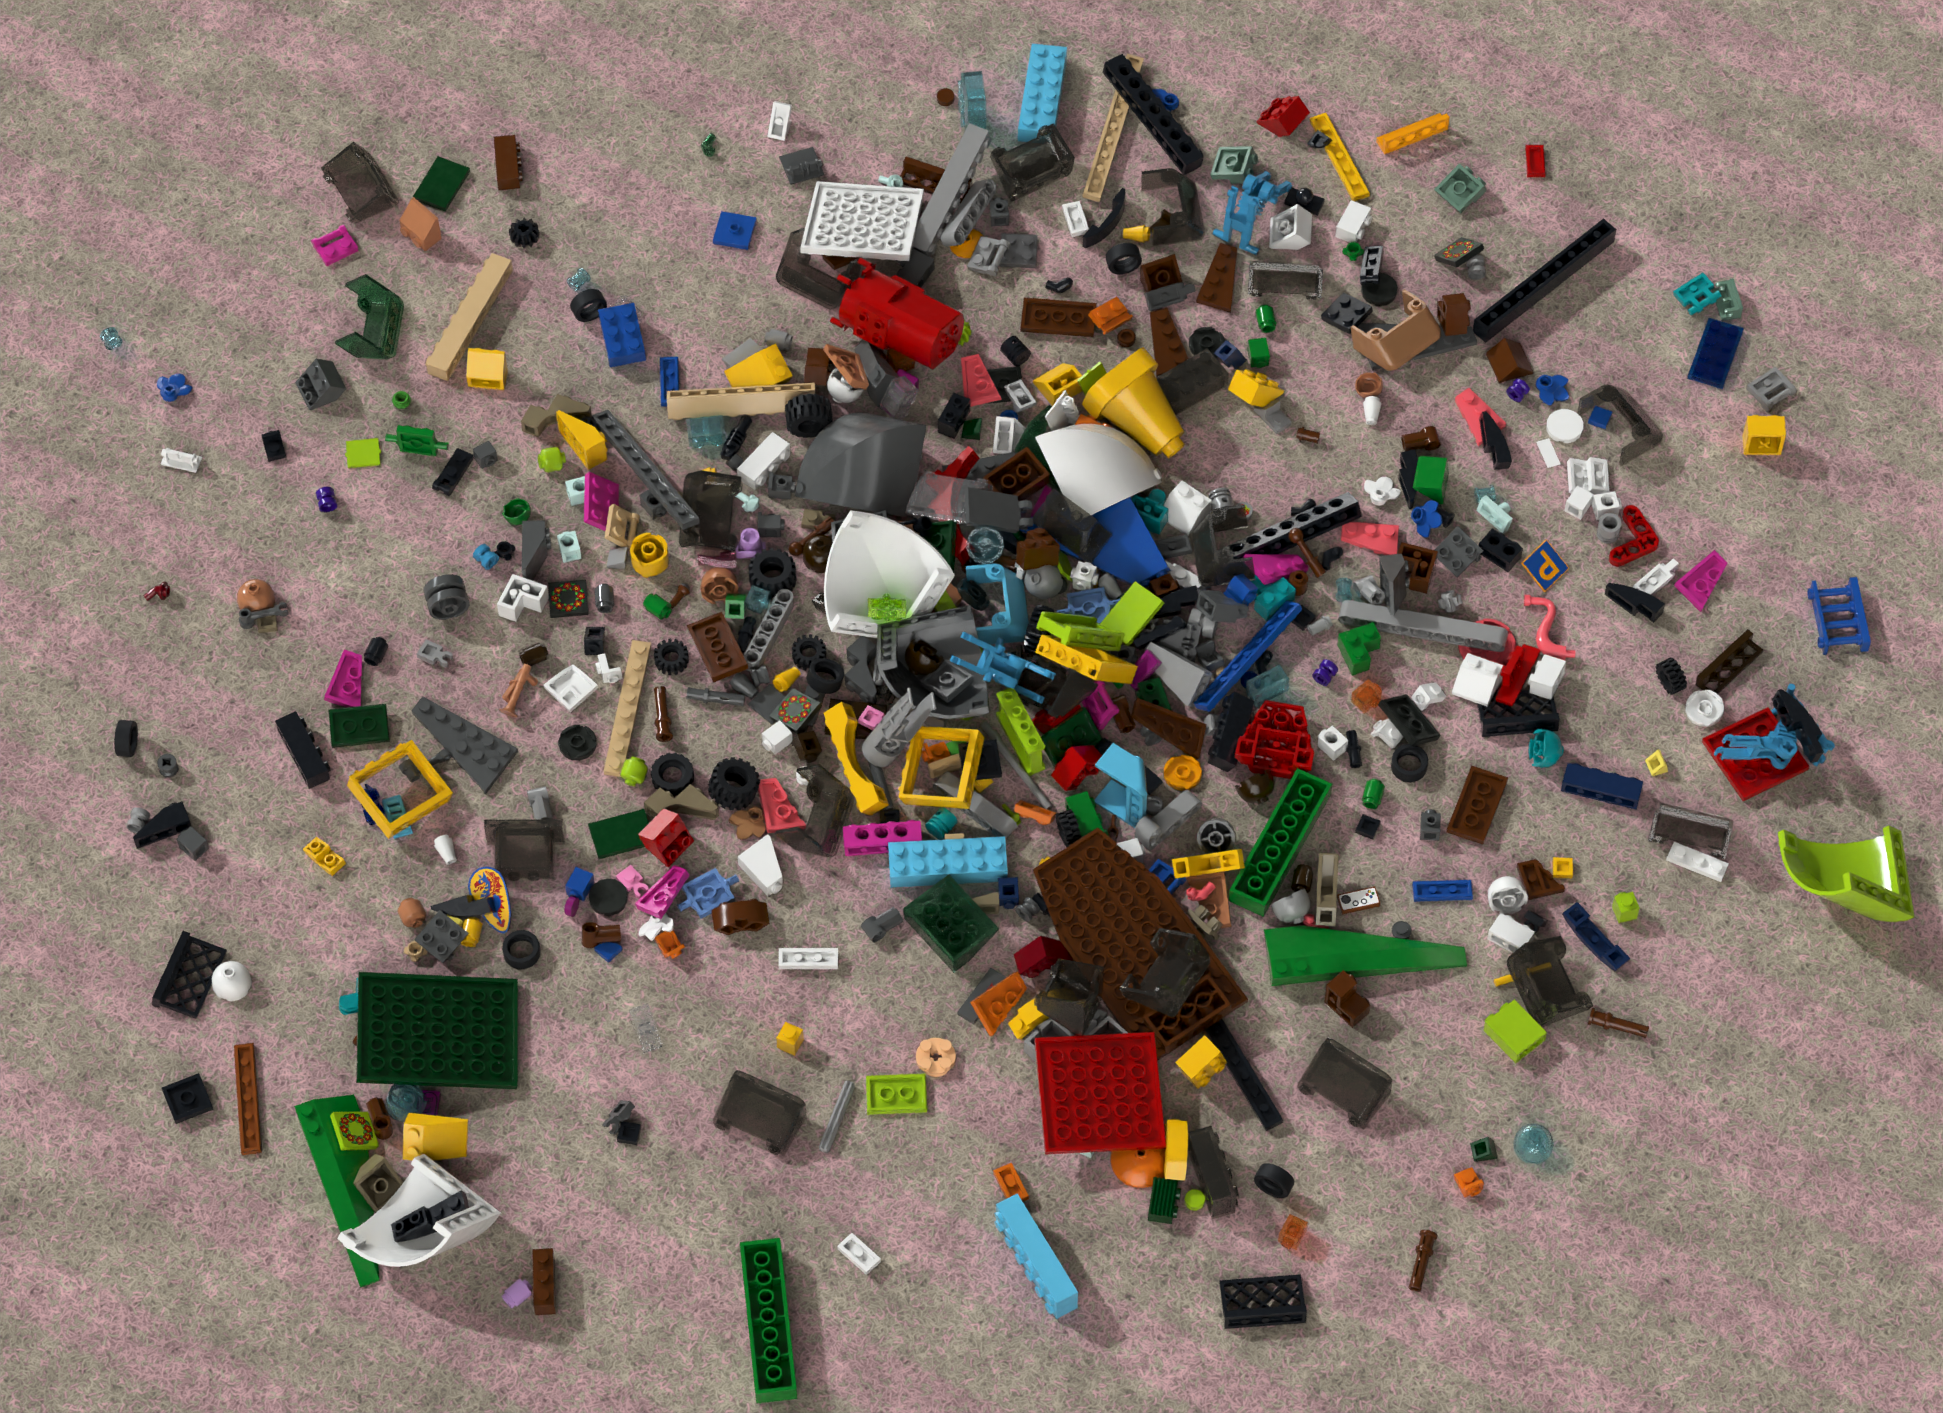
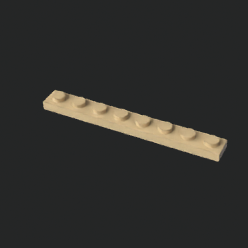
M632 640L605 762L604 775L621 777L620 773L629 752L649 660L651 642Z

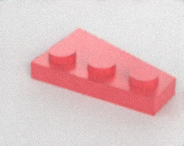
M979 354L962 357L964 397L970 399V407L1002 400Z
M1467 388L1455 397V402L1463 418H1465L1469 430L1473 433L1478 446L1483 444L1479 423L1482 412L1486 411L1500 430L1506 427V422L1470 388Z
M1349 522L1342 525L1341 541L1360 548L1365 547L1379 555L1397 554L1399 525Z
M777 778L760 779L758 793L767 834L806 829V824L803 820L801 821L796 808L789 802L788 796Z

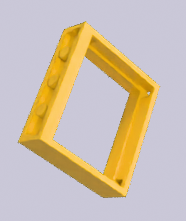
M1041 635L1035 653L1096 681L1132 684L1138 666L1101 649L1066 646L1061 643L1062 639L1057 636ZM1093 670H1097L1095 676L1091 675Z
M921 726L910 741L909 750L906 752V764L902 770V783L898 788L900 800L905 805L970 809L985 738L982 733L974 729ZM924 739L969 742L957 797L912 795Z
M412 740L407 743H400L392 752H385L376 762L374 760L370 761L361 771H354V774L349 776L347 783L348 788L388 839L449 802L453 795L451 789ZM407 755L437 795L390 823L360 783Z

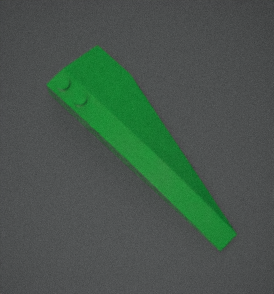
M1310 926L1264 929L1271 986L1332 980L1343 970L1357 978L1467 966L1465 947Z
M354 1094L313 1099L294 1106L340 1233L350 1228H357L374 1215V1210L353 1184L360 1167L369 1160V1150H341L330 1117L333 1112H360ZM346 1248L360 1288L380 1281L377 1263L369 1261Z

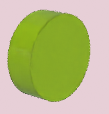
M1192 1189L1186 1193L1185 1205L1188 1209L1197 1211L1204 1206L1205 1196L1203 1192Z

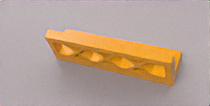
M1438 113L1376 138V142L1385 155L1448 130L1450 117L1447 113L1444 115Z

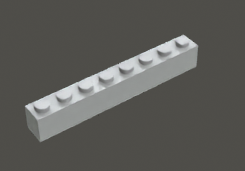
M970 123L967 126L917 224L912 249L929 257L935 253L937 242L941 239V234L946 224L952 218L954 209L958 208L962 193L965 194L967 191L969 179L974 177L975 168L978 163H981L985 148L990 146L991 138L988 130Z

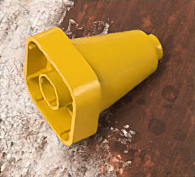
M1142 347L1101 377L1088 390L1082 406L1091 416L1096 418L1097 422L1105 417L1155 456L1164 453L1169 459L1185 446V443L1180 439L1184 434V430L1154 375L1158 363Z

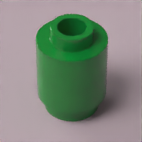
M1268 305L1259 306L1255 311L1259 329L1263 333L1273 332L1277 324L1273 307Z
M649 594L643 602L645 609L660 620L668 618L672 612L671 604L657 594Z
M1371 779L1366 782L1362 796L1363 806L1371 809L1378 808L1385 789L1382 781Z

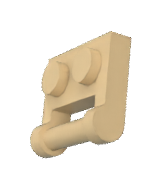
M612 504L609 506L604 538L620 547H628V550H630L632 541L635 538L637 524L640 521V515L630 513L616 504ZM627 521H628V522H630V525H629V531H628V538H627V540H626V539H624V537H625L626 525H627Z

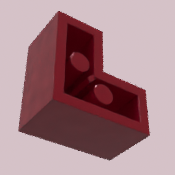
M1039 936L1013 954L1018 973L1028 978L1039 976V973L1045 969L1062 972L1073 964V960L1062 942L1045 936Z

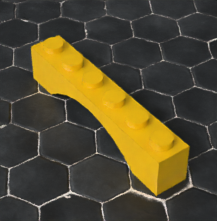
M840 702L823 713L826 719L825 724L830 729L831 740L837 748V756L843 764L844 774L851 785L850 791L857 801L856 807L861 813L871 816L887 807L889 803L883 788L869 780L858 763L855 753V731L858 721L852 706Z

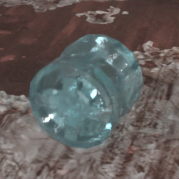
M114 327L106 328L100 333V339L104 342L107 350L116 349L123 342L122 338L118 335L117 329Z

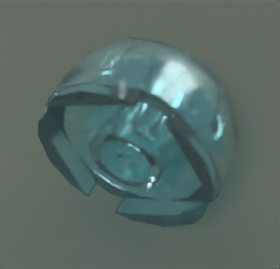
M982 526L974 529L968 535L966 547L968 554L974 561L981 564H990L1002 555L1004 542L1000 532L995 528Z
M395 1083L391 1086L386 1096L385 1105L388 1114L393 1119L405 1122L408 1113L422 1114L427 1101L425 1102L423 1098L425 1095L417 1086L398 1085Z
M1536 1123L1522 1126L1517 1131L1513 1141V1149L1516 1156L1525 1163L1541 1164L1547 1161L1554 1147L1553 1136L1550 1131L1543 1125Z

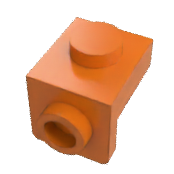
M673 930L671 932L664 931L654 938L665 958L671 956L673 959L682 954L681 949L685 948Z

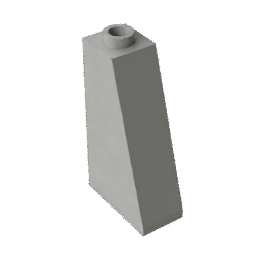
M1150 641L1145 647L1144 652L1147 649L1151 650L1162 662L1155 673L1185 705L1195 707L1194 702L1205 691L1213 673L1160 643Z

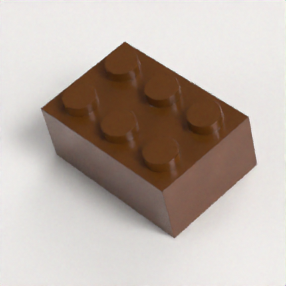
M1026 447L982 478V487L988 491L1018 496V501H1023L1049 483L1050 473L1031 450Z

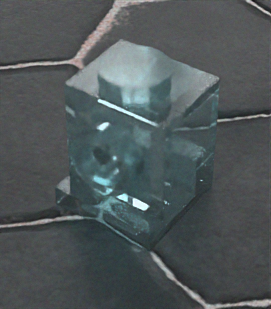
M752 585L745 600L747 609L761 614L763 609L768 607L770 591Z

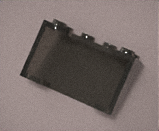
M1159 928L1150 942L1159 955L1140 984L1132 974H1129L1119 990L1127 999L1167 1016L1174 1017L1208 968L1210 956L1195 934ZM1160 937L1163 938V944L1161 947L1158 946V940ZM1130 983L1133 984V988H1128Z

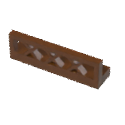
M906 156L903 161V171L900 177L903 180V185L924 189V192L933 194L945 169ZM908 173L914 175L915 179L909 181L904 179V177ZM971 178L967 183V191L965 192L963 198H960V204L963 201L966 194L968 193V191L970 190L971 186L973 185ZM929 180L932 184L924 186L920 181Z

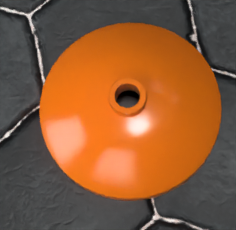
M1166 1148L1112 1151L1110 1157L1112 1170L1116 1177L1126 1185L1136 1188L1153 1186L1154 1177L1165 1178ZM1143 1152L1144 1155L1140 1156L1138 1155V1153Z

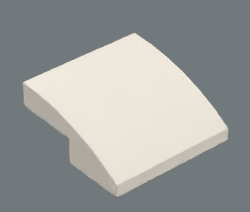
M1590 457L1587 461L1569 458L1567 461L1569 493L1572 494L1577 486L1589 490L1592 494L1609 492L1607 460Z

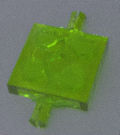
M884 594L882 598H868V617L874 620L884 619L885 621H887V618L888 621L906 618V599H892L889 594L887 596Z

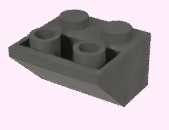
M317 358L295 382L309 410L336 401L346 390L333 361Z

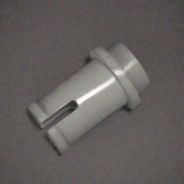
M1322 616L1320 620L1310 625L1308 624L1307 629L1314 636L1325 629L1329 630L1333 625L1329 616Z

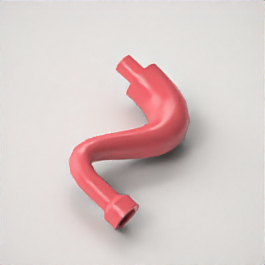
M1524 595V606L1533 604L1544 605L1548 608V612L1536 635V643L1540 652L1543 655L1546 654L1564 661L1566 657L1575 658V650H1566V646L1554 644L1549 638V631L1556 615L1554 603L1546 598Z

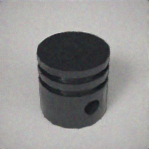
M1011 336L1006 339L1000 348V351L1015 367L1025 363L1031 355V351L1017 336Z

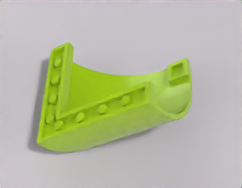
M1888 825L1883 828L1884 836L1860 842L1839 844L1802 840L1797 838L1796 834L1785 829L1778 832V844L1784 866L1791 878L1804 890L1871 919L1885 922H1900L1915 918L1900 830Z

